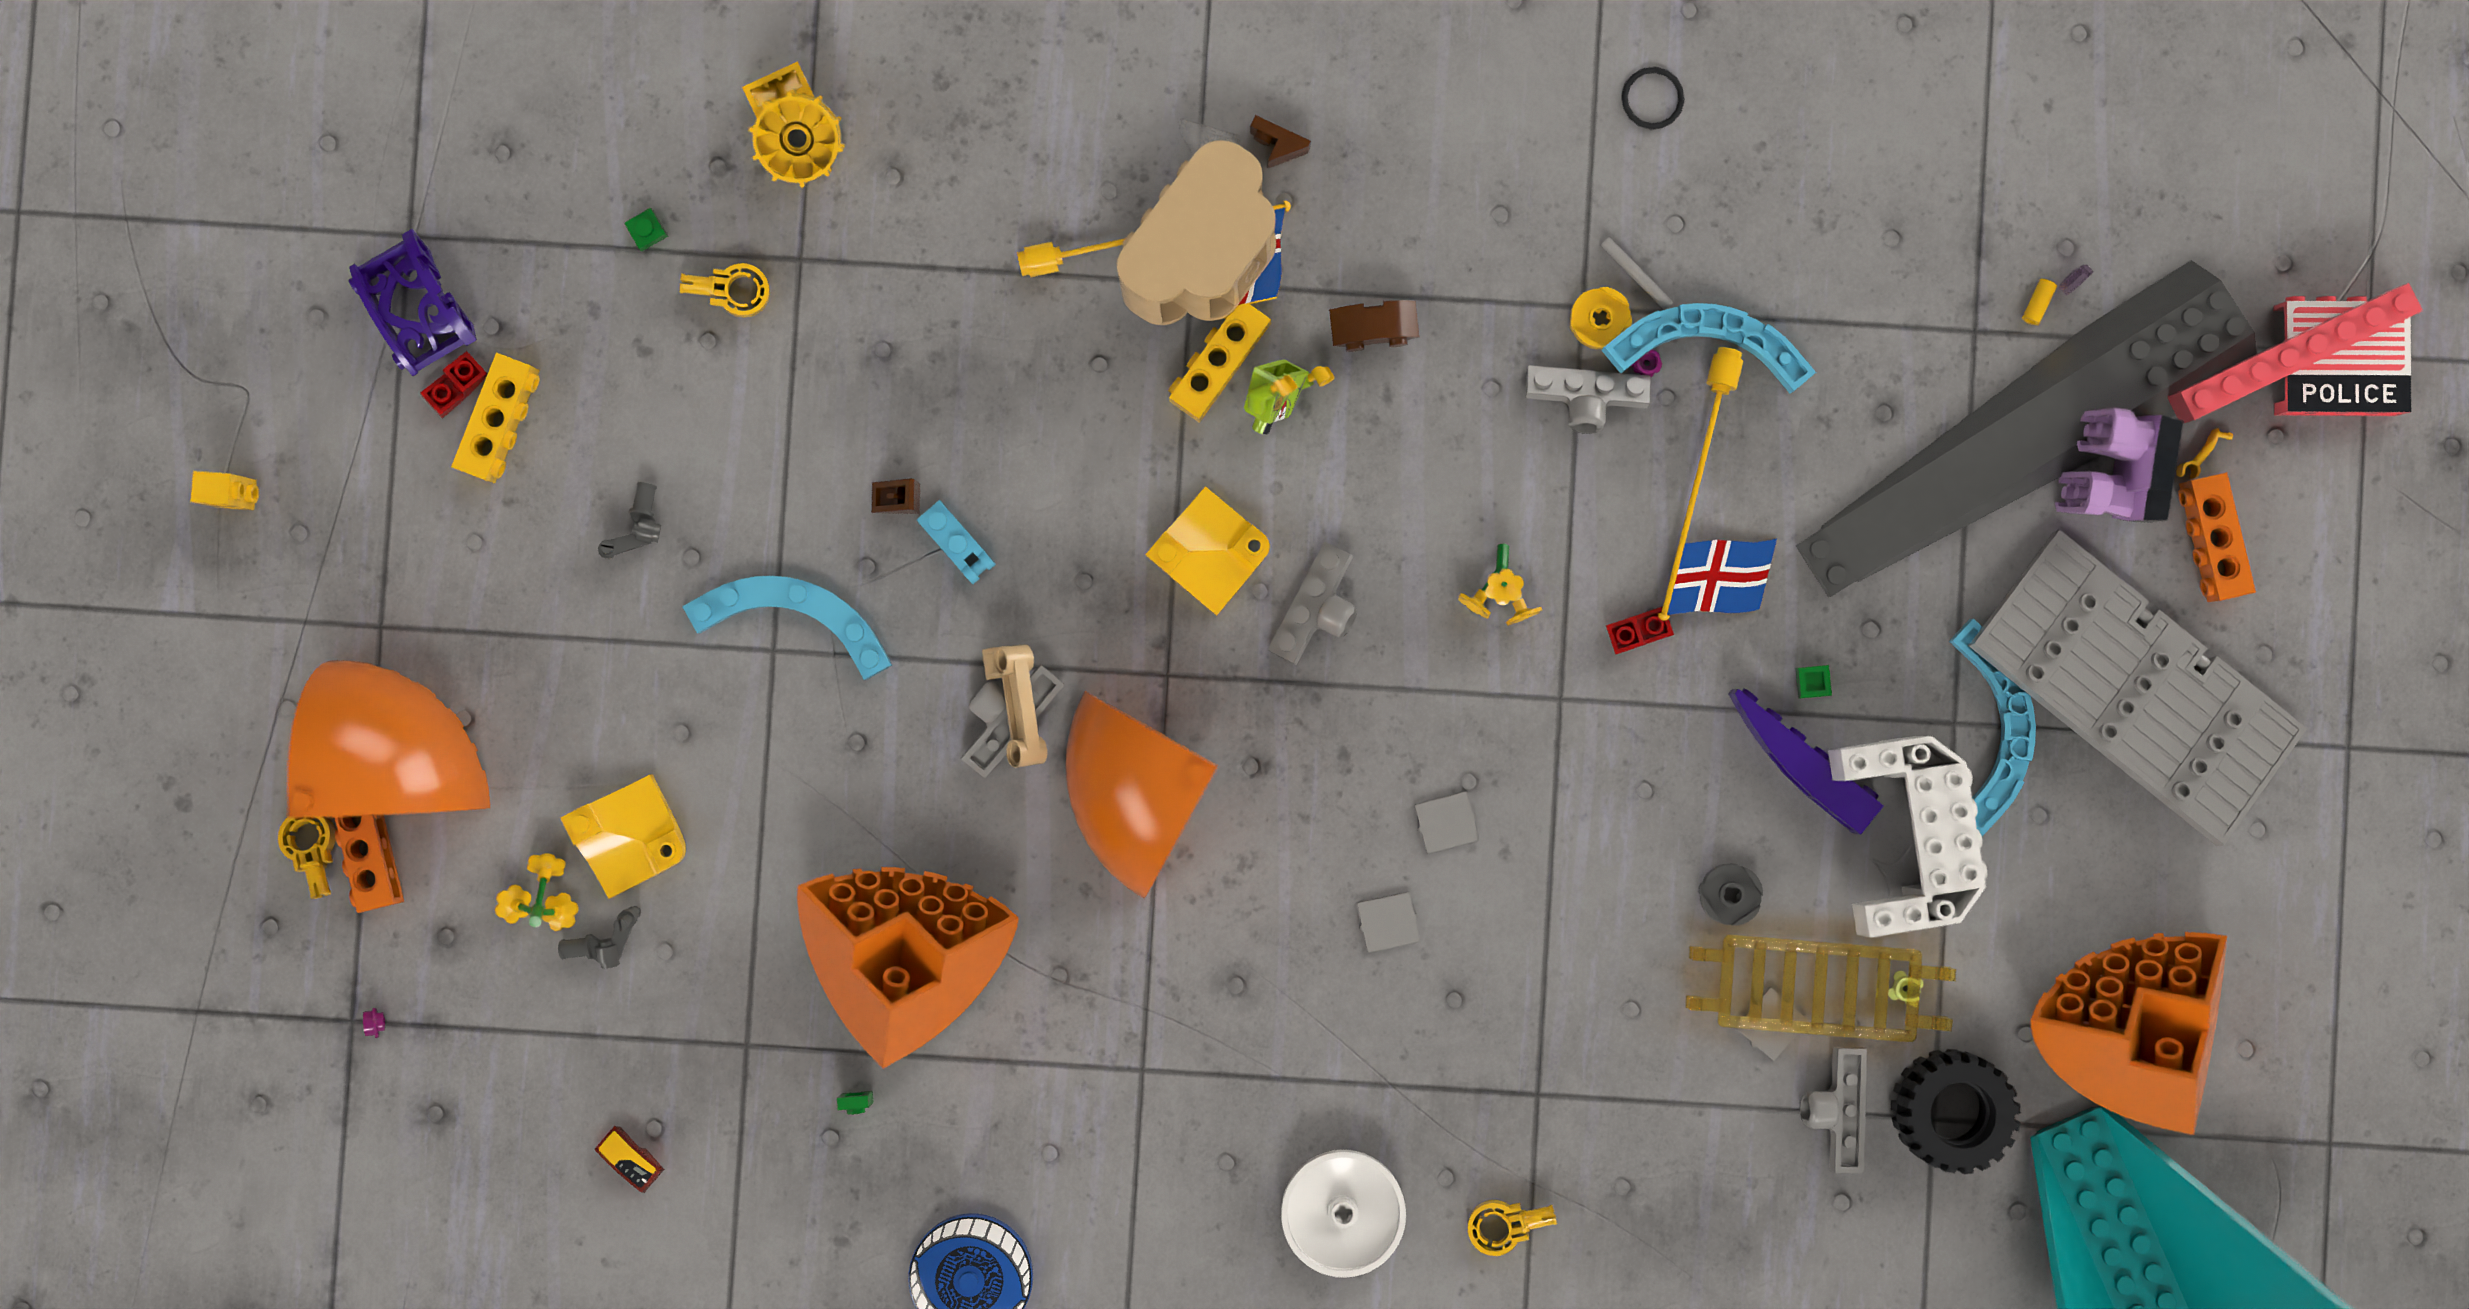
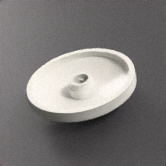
M1333 1150L1311 1158L1294 1173L1283 1195L1281 1218L1286 1240L1293 1252L1303 1263L1313 1270L1328 1276L1355 1277L1376 1269L1394 1253L1405 1229L1406 1207L1397 1180L1381 1162L1358 1151Z

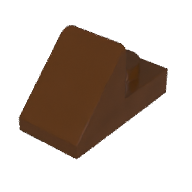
M1255 115L1250 125V134L1254 135L1253 139L1265 146L1275 145L1268 159L1267 168L1308 154L1311 140Z

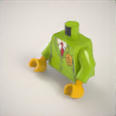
M1285 359L1254 367L1244 405L1245 412L1255 417L1252 429L1260 434H1269L1273 422L1286 419L1291 415L1302 389L1312 386L1314 380L1322 387L1335 379L1330 368L1327 366H1317L1310 373Z

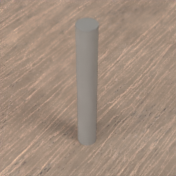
M1610 237L1601 244L1607 253L1663 310L1673 303Z

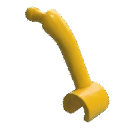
M2214 428L2192 461L2184 462L2177 466L2176 475L2183 477L2188 466L2191 470L2190 479L2198 477L2201 472L2200 465L2215 448L2218 437L2232 440L2233 434L2230 432H2220L2219 428Z

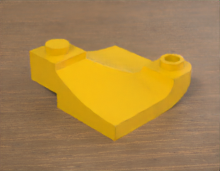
M1205 486L1145 555L1217 616L1269 553L1270 543L1266 535ZM1251 541H1258L1260 543L1258 551L1253 552L1249 549L1248 545Z
M653 774L560 817L573 845L577 846L590 865L608 899L679 864L686 853L683 835ZM666 845L672 849V854L669 857L663 854V849Z

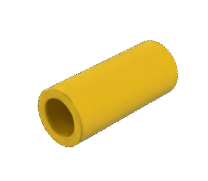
M2047 279L2039 280L2022 316L2023 321L2035 326L2040 324L2057 288V284Z

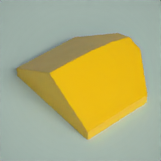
M798 61L742 87L756 118L764 109L762 103L767 100L774 102L780 97L786 96L792 89L796 90V94H806L815 97Z

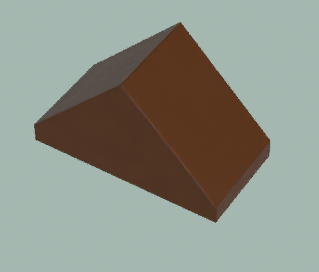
M910 478L872 482V513L920 514V483Z

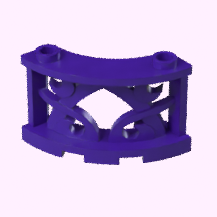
M410 229L402 234L403 241L359 267L356 264L349 266L352 278L348 281L352 289L360 296L379 332L394 352L392 354L394 362L401 370L406 368L412 376H415L419 370L464 344L468 346L476 341L477 338L474 325L460 308L450 292L443 293L439 281L442 277L435 265L430 249L416 232ZM389 270L390 274L388 277L383 275L384 272ZM413 271L417 272L416 279L411 282L402 276L405 273V275L410 277ZM379 277L378 283L373 286L370 281ZM398 282L410 289L419 290L426 288L428 291L419 303L418 315L420 322L403 319L391 313L392 296ZM435 305L438 308V314L436 316L429 314L433 323H430L428 308ZM392 325L402 329L399 334L396 333ZM456 333V335L440 344L436 335ZM421 334H426L432 349L415 358L408 348V342L415 340L417 348L422 349L424 339Z

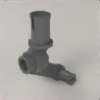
M637 482L633 508L629 509V514L634 521L632 534L602 541L598 546V552L601 557L610 559L617 554L651 544V542L658 543L661 524L655 523L654 513L651 512L657 486Z
M631 906L629 909L619 913L617 920L614 922L615 929L612 938L600 940L592 934H588L585 938L562 939L558 944L560 958L563 960L586 956L588 959H594L600 963L603 969L618 966L631 930L636 924L637 918L641 915L640 909L637 906Z

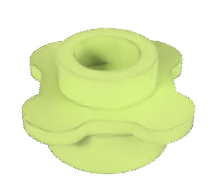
M1904 971L1895 972L1893 975V986L1888 990L1889 998L1905 1001L1908 1006L1915 1005L1918 1002L1921 988L1924 985L1923 980L1918 976H1907ZM1905 985L1908 986V990H1907V991H1904V990H1903V987H1904Z

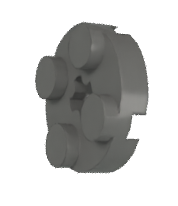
M1722 864L1711 869L1700 883V903L1705 913L1711 919L1724 925H1742L1752 920L1759 912L1762 901L1761 895L1763 896L1762 884L1756 874L1750 869L1738 864ZM1727 887L1738 889L1739 892L1735 895L1737 898L1735 902L1724 900L1723 896L1726 894L1725 889Z

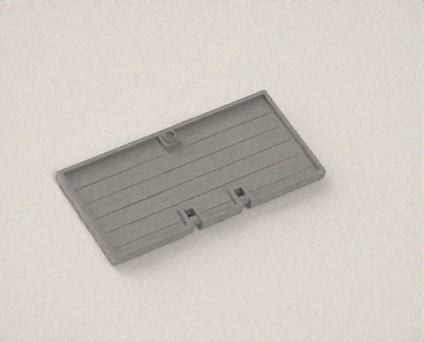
M2060 529L2053 532L1968 646L2216 846L2225 845L2307 728L2218 656L2209 659L2203 654L2207 647L2161 610L2149 612L2145 608L2149 603L2146 598ZM2137 618L2144 623L2142 626L2135 622ZM2195 665L2201 669L2200 672L2194 669Z

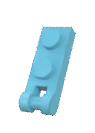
M940 500L917 519L918 523L972 584L980 579L978 576L986 569L990 570L996 565ZM974 553L979 560L972 566H969L965 560Z

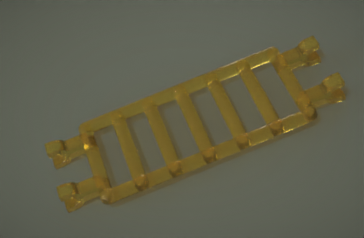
M1726 935L1723 939V949L1689 947V959L1693 961L1722 962L1719 998L1686 995L1685 1007L1692 1011L1718 1012V1024L1721 1027L1899 1042H1914L1917 1038V1028L1952 1031V1018L1940 1015H1920L1918 1013L1921 978L1955 982L1956 969L1948 966L1922 965V953L1917 949L1742 935ZM1735 947L1754 949L1749 1017L1730 1015ZM1766 950L1785 951L1780 1019L1761 1018ZM1797 952L1816 954L1811 1022L1793 1020ZM1828 955L1847 956L1842 1024L1824 1023ZM1860 957L1878 959L1873 1027L1855 1026ZM1891 960L1909 961L1905 1029L1886 1028Z

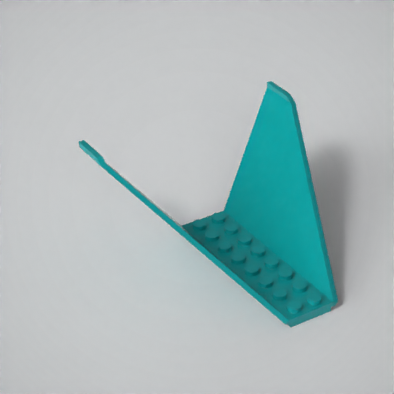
M2102 1106L2091 1107L2040 1129L2030 1137L2057 1309H2353L2119 1114Z

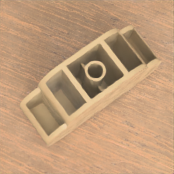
M1225 140L1205 144L1198 149L1190 161L1186 160L1178 169L1177 178L1171 185L1167 184L1163 188L1156 206L1153 209L1149 208L1144 213L1141 225L1137 231L1128 234L1117 260V272L1123 300L1134 314L1155 325L1175 323L1187 313L1205 321L1222 319L1234 311L1270 263L1276 251V218L1273 206L1263 196L1262 168L1252 153L1236 143Z

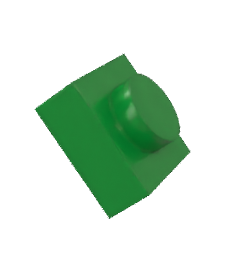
M651 208L624 222L641 251L668 237Z
M1829 665L1795 668L1798 699L1832 696Z
M873 1091L842 1093L837 1097L838 1111L847 1110L848 1115L865 1113V1108H869L873 1104Z

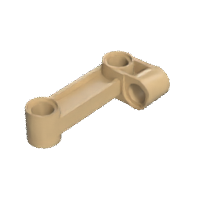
M1023 644L983 649L982 656L986 680L1002 678L1011 737V741L1008 742L1006 748L1009 764L1014 768L1043 764L1047 759V746L1044 739L1038 735L1029 674L1034 664L1031 648Z

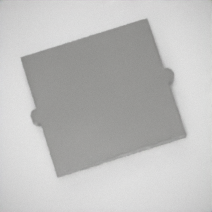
M1466 791L1414 805L1420 825L1418 832L1422 833L1427 854L1479 841L1474 821L1476 814L1472 813Z
M1410 892L1357 903L1362 924L1359 926V929L1363 931L1368 953L1421 942L1416 923L1418 915L1414 913Z
M1769 987L1736 1024L1735 1028L1751 1041L1750 1045L1752 1047H1758L1772 1061H1775L1809 1020L1793 1007L1792 1001H1786L1773 988Z

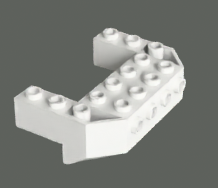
M1932 736L1881 740L1876 743L1828 750L1833 781H1849L1884 775V777L1905 778L1921 884L1903 886V896L1852 904L1857 935L1876 937L1961 923L1986 888L1985 879L1987 878V868L1984 861H1982L1980 852L1982 836L1979 830H1977L1975 820L1978 812L1975 800L1972 799L1970 789L1973 778L1970 769L1967 768V763Z

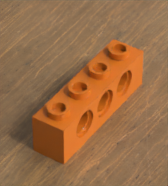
M2227 472L2179 483L2178 498L2182 507L2185 508L2187 516L2185 527L2188 535L2192 537L2194 545L2193 560L2196 566L2199 567L2202 578L2200 580V589L2207 602L2221 601L2256 593ZM2205 501L2208 502L2211 507V513L2209 516L2206 515L2203 511V504ZM2212 531L2218 536L2216 546L2210 540ZM2219 561L2223 562V564L2225 565V573L2223 576L2218 572L2217 569Z
M363 815L358 826L353 823L352 816L334 817L337 826L335 839L338 846L342 848L344 856L342 868L345 876L349 877L351 886L349 898L357 913L404 902L384 815ZM361 841H365L368 845L366 856H363L359 851ZM369 870L375 875L373 886L369 885L366 880Z

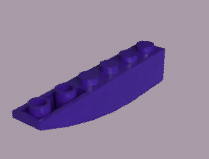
M1745 688L1742 691L1732 689L1728 695L1742 720L1780 771L1804 795L1850 832L1861 835L1884 807V805L1877 801L1879 795L1866 785L1861 788L1853 780L1833 781L1829 755L1817 746L1814 749L1804 742L1807 739L1805 735L1794 727H1791L1790 730L1780 723L1782 717L1770 708L1764 710L1756 703L1758 698Z

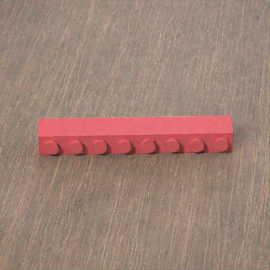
M2404 284L2168 396V400L2178 420L2184 421L2183 424L2194 421L2423 310L2410 284Z

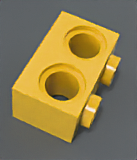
M193 471L190 502L216 508L254 510L255 503L259 498V489L256 485L257 480L231 473Z

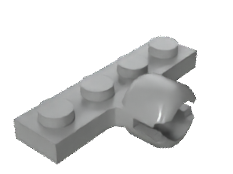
M1528 365L1526 398L1567 403L1569 406V427L1577 433L1593 434L1604 428L1606 423V406L1648 409L1650 404V376Z
M1324 541L1268 651L1297 665L1313 633L1317 629H1322L1339 638L1349 632L1355 621L1357 609L1352 603L1338 597L1336 590L1353 559L1351 554Z
M1041 664L1030 676L1036 718L1065 685ZM987 681L982 684L969 701L970 710L986 723V728L961 757V760L983 778H986L1006 755L1007 744L1011 741L1004 690L994 681Z
M1833 1047L1831 1088L1827 1091H1807L1800 1100V1116L1803 1124L1812 1129L1830 1130V1171L1833 1173H1864L1867 1049L1863 1047Z

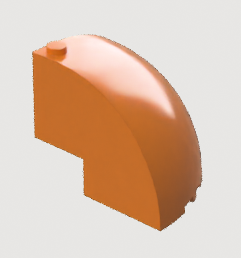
M331 660L322 663L306 682L296 707L290 735L287 768L288 818L491 808L489 787L485 770H482L476 753L478 750L475 744L471 743L463 729L464 725L450 708L447 709L433 692L420 683L414 682L394 670L385 669L370 663Z
M1084 691L1070 726L1066 747V779L1071 807L1080 831L1098 860L1123 885L1145 899L1216 771L1218 764L1170 739L1165 734L1089 692Z
M881 867L880 872L863 871L862 868L852 869V874L835 877L832 873L797 886L800 926L808 955L819 982L844 1025L882 1069L909 1055L936 1037L956 1020L986 987L1006 956L1017 929L1019 917L1008 907L992 896L987 899L973 891L974 886L969 884L951 883L947 881V876L924 871L923 875L905 873V868Z
M2185 932V936L2164 937L2163 933L2153 934V937L2145 940L2136 941L2134 937L2111 944V949L2098 954L2092 952L2076 961L2074 963L2075 967L2065 975L2061 973L2055 978L2053 987L2047 993H2043L2030 1019L2031 1032L2040 1054L2061 1079L2094 1103L2121 1116L2144 1124L2194 1135L2216 1029L2227 936Z

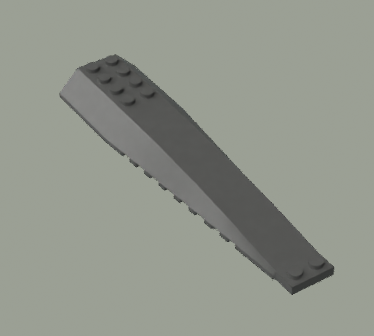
M2191 260L2087 325L2021 377H2018L2009 386L1990 398L1985 404L1937 438L1936 441L1924 450H1921L1879 484L1872 487L1823 524L1821 530L1795 546L1826 595L1831 597L1855 581L1859 582L2060 478L2063 472H2071L2102 456L2078 450L2077 440L2087 441V437L2084 436V428L2087 424L2090 425L2089 422L2081 421L2085 411L2117 408L2131 410L2135 417L2150 415L2175 416L2176 414L2168 400V396L2256 355L2255 332L2223 282Z

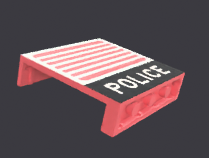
M2305 296L2286 297L2285 302L2273 306V311H2284V338L2287 340L2366 302L2367 297L2355 296L2347 298V301H2336L2335 296L2317 297L2316 301H2306ZM2411 317L2286 376L2285 400L2274 403V416H2399L2410 413Z

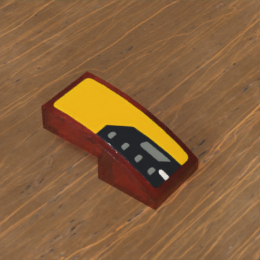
M614 1126L594 1149L621 1177L641 1193H645L664 1171V1168L646 1148H640L619 1126Z

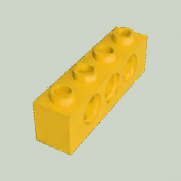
M1249 303L1237 306L1232 313L1224 317L1225 321L1219 329L1216 327L1212 328L1204 340L1207 344L1201 354L1197 351L1193 354L1186 365L1189 371L1183 379L1178 376L1168 390L1171 393L1169 397L1170 402L1199 423L1271 325V319ZM1238 327L1243 330L1245 335L1240 341H1232L1228 338L1227 332L1231 328ZM1214 352H1221L1226 356L1227 360L1221 366H1214L1209 361L1210 355ZM1199 376L1206 378L1209 382L1208 387L1203 391L1194 390L1191 386L1194 378Z
M496 352L451 465L452 468L496 483L497 478H500L505 471L506 462L504 460L507 452L516 443L518 424L527 415L529 396L538 387L540 381L538 376L539 369ZM509 384H514L515 392L513 396L506 398L504 394L505 388ZM502 412L504 420L500 426L495 427L493 423L494 416ZM490 440L493 446L492 451L484 456L482 446Z

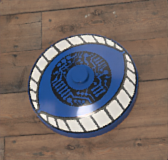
M961 1214L938 1223L922 1238L910 1263L909 1290L916 1309H1024L1032 1290L1033 1265L1025 1243L1010 1226L1001 1220L983 1214Z

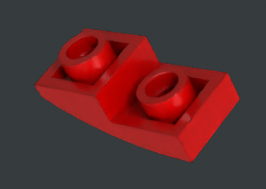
M467 351L442 370L444 374L420 392L423 399L441 418H444L465 400L487 377V372Z
M1663 606L1606 625L1615 655L1674 635L1669 619L1663 621L1658 617V613L1662 612Z

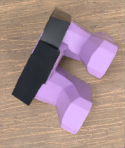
M2117 408L2085 411L2081 421L2089 422L2090 425L2087 424L2084 428V436L2087 437V441L2077 440L2078 450L2080 452L2115 458L2113 475L2098 472H2063L2058 483L2068 484L2067 487H2063L2061 497L2065 499V503L2055 502L2056 511L2088 515L2107 513L2111 514L2114 519L2141 523L2168 520L2184 421L2165 415L2135 417L2131 410Z

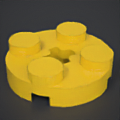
M1599 287L1582 293L1570 311V330L1579 342L1592 349L1602 350L1608 343L1632 325V315L1627 299L1620 292L1609 287ZM1601 311H1605L1607 313L1605 318L1609 322L1607 325L1602 323L1598 326L1595 324L1596 319L1593 317V313L1599 314Z

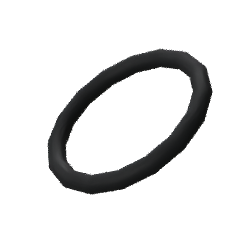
M1658 67L1643 68L1632 74L1625 83L1622 92L1623 109L1628 118L1638 126L1650 130L1664 128L1673 123L1682 112L1685 101L1683 87L1678 78L1668 70ZM1656 73L1663 75L1672 81L1677 89L1678 103L1676 110L1669 118L1662 122L1649 123L1642 121L1633 114L1629 107L1628 94L1630 87L1636 79L1645 74Z

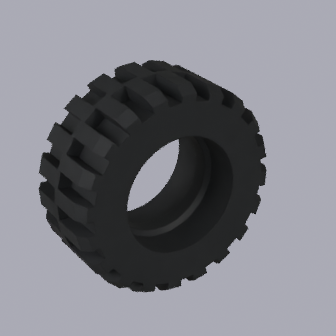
M1947 1049L1945 1052L1939 1050L1929 1052V1058L1920 1056L1913 1061L1915 1067L1912 1070L1906 1067L1901 1073L1905 1077L1902 1084L1895 1083L1893 1091L1898 1096L1897 1100H1891L1890 1109L1896 1112L1892 1122L1894 1128L1900 1131L1898 1137L1904 1145L1909 1147L1910 1152L1934 1168H1940L1944 1172L1955 1174L1956 1171L1962 1174H1972L1975 1167L1983 1171L1990 1168L1989 1161L1991 1159L1999 1162L2005 1156L2002 1150L2005 1146L2011 1148L2015 1142L2011 1138L2013 1130L2019 1131L2021 1122L2015 1120V1114H2020L2021 1108L2020 1103L2013 1100L2017 1096V1092L2013 1085L2007 1083L2008 1077L2003 1071L1995 1068L1994 1064L1966 1051L1961 1052L1957 1049ZM1959 1082L1968 1084L1974 1088L1979 1099V1115L1974 1126L1966 1134L1954 1139L1940 1137L1934 1131L1931 1124L1930 1113L1934 1099L1941 1090L1951 1084Z

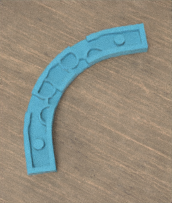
M1682 304L1678 307L1656 311L1628 327L1601 350L1616 369L1622 373L1643 355L1663 343L1684 337H1712L1731 342L1752 353L1765 364L1790 394L1816 373L1791 342L1769 324L1764 325L1760 321L1749 317L1747 312L1717 304Z
M756 576L739 579L721 585L682 606L695 631L699 634L735 614L751 609L782 607L796 610L815 618L839 638L864 680L892 666L873 630L855 609L834 593L803 580L781 576Z
M1969 619L1949 642L1981 672L1988 682L1997 702L2001 723V739L1996 762L1985 783L1972 797L1976 802L1978 811L1975 817L1976 827L1981 836H1983L2013 803L2024 784L2023 779L2034 754L2036 723L2031 696L1968 646L1982 628L1976 620Z

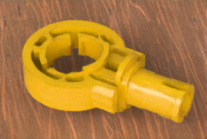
M738 263L729 266L725 270L713 268L714 276L709 277L681 273L680 293L712 297L710 298V305L722 306L727 312L737 317L754 316L760 313L769 301L770 287L765 275L757 267L750 264ZM743 270L755 273L763 281V284L760 285L755 277L753 278L754 283L757 285V295L751 301V304L754 306L759 299L761 302L755 308L746 311H740L738 308H749L747 303H736L729 295L730 286L735 279L739 277L751 279L752 275L742 272ZM717 285H718V286H725V289H724V290H718V289H717ZM764 289V295L761 296V291ZM728 304H732L735 308H731Z
M287 817L281 824L278 832L280 850L288 859L292 860L294 871L305 872L310 899L322 898L323 894L325 896L330 895L331 890L329 889L325 868H327L326 865L333 862L331 851L336 841L333 823L328 817H316L323 826H320L319 822L312 820L313 817H305L303 819ZM308 823L318 825L316 827L319 832L318 840L307 850L302 851L296 845V837L289 835L290 831L298 832L302 825Z
M1500 1200L1484 1201L1474 1208L1469 1217V1239L1477 1250L1486 1255H1504L1510 1252L1517 1242L1529 1240L1528 1232L1531 1229L1553 1224L1557 1225L1553 1204L1526 1211L1521 1210V1203L1509 1205ZM1488 1208L1492 1209L1484 1212L1483 1215L1485 1217L1492 1214L1498 1215L1506 1221L1509 1228L1507 1235L1502 1240L1492 1241V1247L1486 1246L1489 1239L1485 1238L1480 1230V1223L1483 1217L1480 1215L1477 1224L1474 1223L1476 1216ZM1520 1221L1521 1224L1513 1225L1512 1222Z

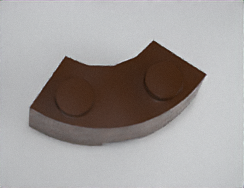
M1383 301V305L1364 307V303L1329 310L1333 346L1346 347L1347 352L1364 350V345L1389 343V347H1402L1408 345L1407 340L1419 337L1416 301Z

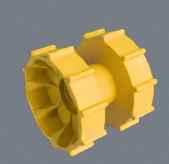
M792 89L786 96L780 97L774 102L767 100L762 103L763 111L758 116L756 123L748 130L753 133L755 155L752 159H758L762 166L773 175L772 181L775 182L777 179H781L787 182L799 183L800 187L803 188L808 181L815 180L823 174L825 176L830 175L832 171L831 165L835 161L838 152L843 151L845 144L841 143V130L839 126L842 117L835 116L832 110L822 101V95L815 98L806 94H796V90ZM800 129L805 133L807 141L803 146H795L790 142L789 134L792 130Z

